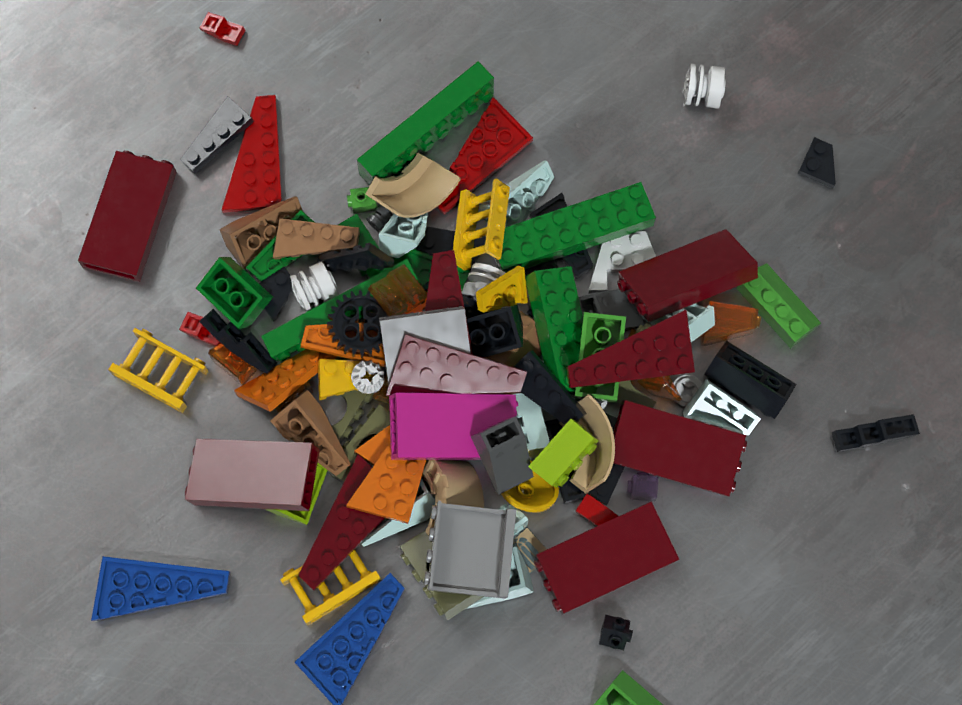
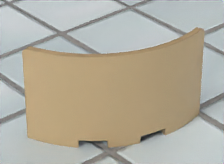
M417 153L413 161L401 171L402 175L388 178L374 177L365 194L397 216L413 218L426 214L440 205L453 192L460 182V177L432 159Z
M589 394L578 401V404L587 413L578 423L583 425L599 441L594 452L590 455L587 454L582 459V465L573 472L569 480L585 494L606 481L612 469L615 456V440L609 419L602 407ZM559 422L562 427L565 426L562 422Z
M461 460L428 461L423 474L428 480L431 494L435 495V505L432 506H436L437 502L441 501V503L484 508L482 485L477 472L469 462ZM431 517L425 531L428 536L430 528H434L435 519H431Z

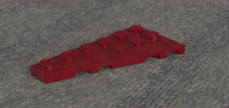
M454 250L433 253L425 311L459 306L464 307ZM468 331L470 354H473V353H472V348H471V342H470L469 331Z

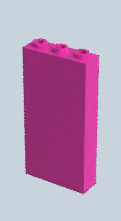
M394 393L390 395L391 460H481L471 436L506 419L517 417L516 407L518 402L516 401V395Z

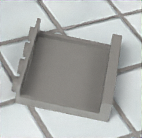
M463 306L379 318L388 385L405 334L470 353L466 315Z
M438 501L436 506H432L431 519H435L434 528H430L429 541L433 542L432 550L428 549L426 562L430 563V570L425 572L424 585H428L427 590L506 599L509 592L516 509L498 510L441 503V501Z

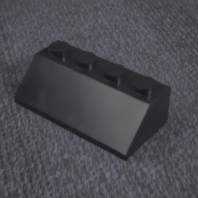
M518 305L466 319L473 355L484 358L523 347V322Z
M727 340L704 373L710 381L723 386L729 393L739 396L745 403L758 408L764 415L773 419L777 417L797 385Z

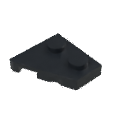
M814 137L798 174L834 188L836 180L833 145Z
M285 267L259 283L273 296L264 308L273 321L277 320L278 313L282 306L286 304L289 294L293 291L291 275Z

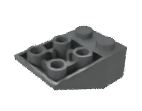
M620 290L595 292L579 297L583 317L584 312L625 316V332L639 328L640 325H645L642 316L637 311V307L631 304L627 295Z
M516 416L471 436L497 495L534 477L533 471L528 467L531 462L526 438Z

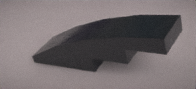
M214 309L199 321L228 350L260 371L267 374L277 364V361L271 358L270 353L252 332L245 336L231 321L226 324Z
M912 414L881 419L873 423L857 425L853 428L835 430L831 434L836 451L843 452L916 436L920 432L915 416Z

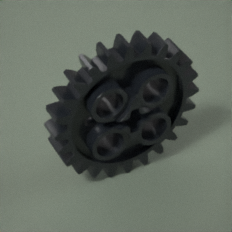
M359 290L358 296H355L354 292L351 291L350 298L344 294L343 302L338 299L336 300L338 307L331 306V311L334 314H328V319L332 321L327 322V327L332 328L328 331V335H335L332 338V343L339 342L337 349L345 347L344 354H347L350 350L352 351V357H355L356 353L360 352L361 358H363L364 352H367L370 357H372V350H375L378 354L380 353L379 346L383 347L379 318L394 316V313H388L391 306H384L385 299L378 301V294L372 298L370 297V291L364 296L362 291ZM360 306L363 307V324H364V327H363V337H364V341H360V336H359V333H360V327H359V307H360ZM373 310L377 315L369 317L366 315V312ZM347 311H354L356 315L350 318L345 313ZM370 330H374L377 332L378 335L372 338L369 337L366 333ZM347 331H354L357 335L349 338L345 333Z

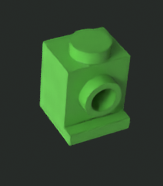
M369 187L350 189L351 195H347L348 207L353 208L354 214L376 211V201L365 194Z

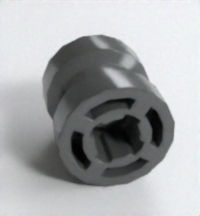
M380 204L376 208V212L370 214L366 220L377 232H381L393 214Z

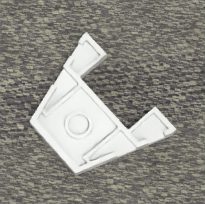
M638 231L602 243L590 283L589 293L608 291L607 272H619L656 257L646 231Z

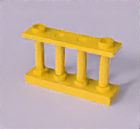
M497 178L493 179L492 191L476 196L467 189L460 192L453 250L457 266L463 270L471 269L472 257L488 253L497 260L501 259L510 187ZM491 200L490 209L478 212L479 204ZM488 218V226L476 230L477 221ZM486 236L485 245L473 248L475 239Z
M134 328L133 332L138 337L137 342L123 364L120 363L118 366L112 363L108 370L117 378L183 413L187 407L183 402V396L198 371L207 375L209 371L205 366L206 363L196 357L193 360L152 337V333L143 328L141 331ZM147 342L156 347L141 373L137 375L131 373L130 367L145 343ZM165 352L173 356L174 358L159 382L154 385L147 382L149 380L147 377L162 353ZM182 361L191 366L176 393L173 392L171 395L165 392V386Z
M356 550L349 557L359 571L361 580L355 584L349 582L339 565L333 572L342 585V592L337 595L331 594L327 585L323 582L318 589L324 597V603L317 607L312 604L297 579L302 566L296 570L292 568L283 574V578L280 581L284 586L288 583L291 584L306 609L302 618L308 626L381 581L377 571L371 572V570H367Z

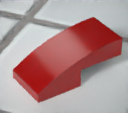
M210 12L207 13L199 27L203 32L235 46H238L246 31L244 26L229 22L225 17Z
M187 312L179 330L198 340L220 348L222 343L213 337L199 322L203 317Z
M586 494L575 511L596 527L618 517L616 513L589 494Z

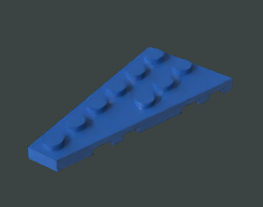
M102 556L91 621L227 594L230 571Z
M391 573L295 661L296 665L333 705L343 704L405 590Z

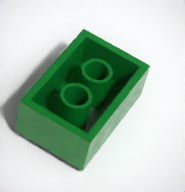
M219 257L196 287L238 329L249 328L273 298L231 257Z

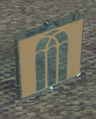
M526 527L519 535L514 536L513 547H518L531 574L536 570L533 562L536 560L535 555L547 550V548Z

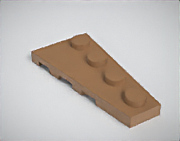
M279 219L273 258L276 260L282 259V257H300V255H316L331 251L340 252L344 248L353 250L354 246L358 245L360 229L349 226Z

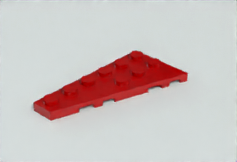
M276 95L255 97L250 114L254 122L245 130L222 206V213L262 210L282 202Z
M494 97L461 148L456 160L450 166L449 171L459 176L460 182L453 192L437 206L443 215L459 203L461 191L465 189L470 192L474 191L533 141V137Z

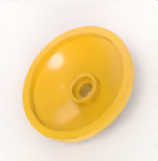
M533 471V478L501 493V495L517 509L526 512H542L554 505L558 498L559 487L551 486Z

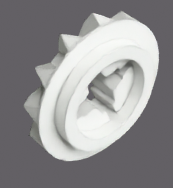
M372 360L362 361L353 368L351 380L357 390L362 393L372 394L383 386L385 381L384 371H382L379 364L373 363ZM366 371L368 374H375L371 382L368 379H361L365 376Z
M692 375L678 377L674 381L671 390L674 401L680 404L681 407H686L702 385V382ZM683 386L687 389L694 387L691 392L692 397L688 394L681 396L684 392Z

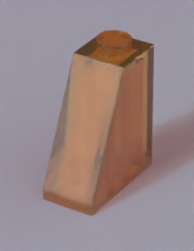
M709 301L708 305L714 307L715 326L703 334L702 346L753 334L755 329L760 326L761 316H758V309Z

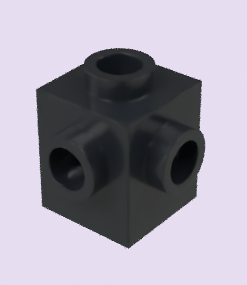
M605 614L599 645L624 650L626 642H631L633 630L629 629L630 620Z

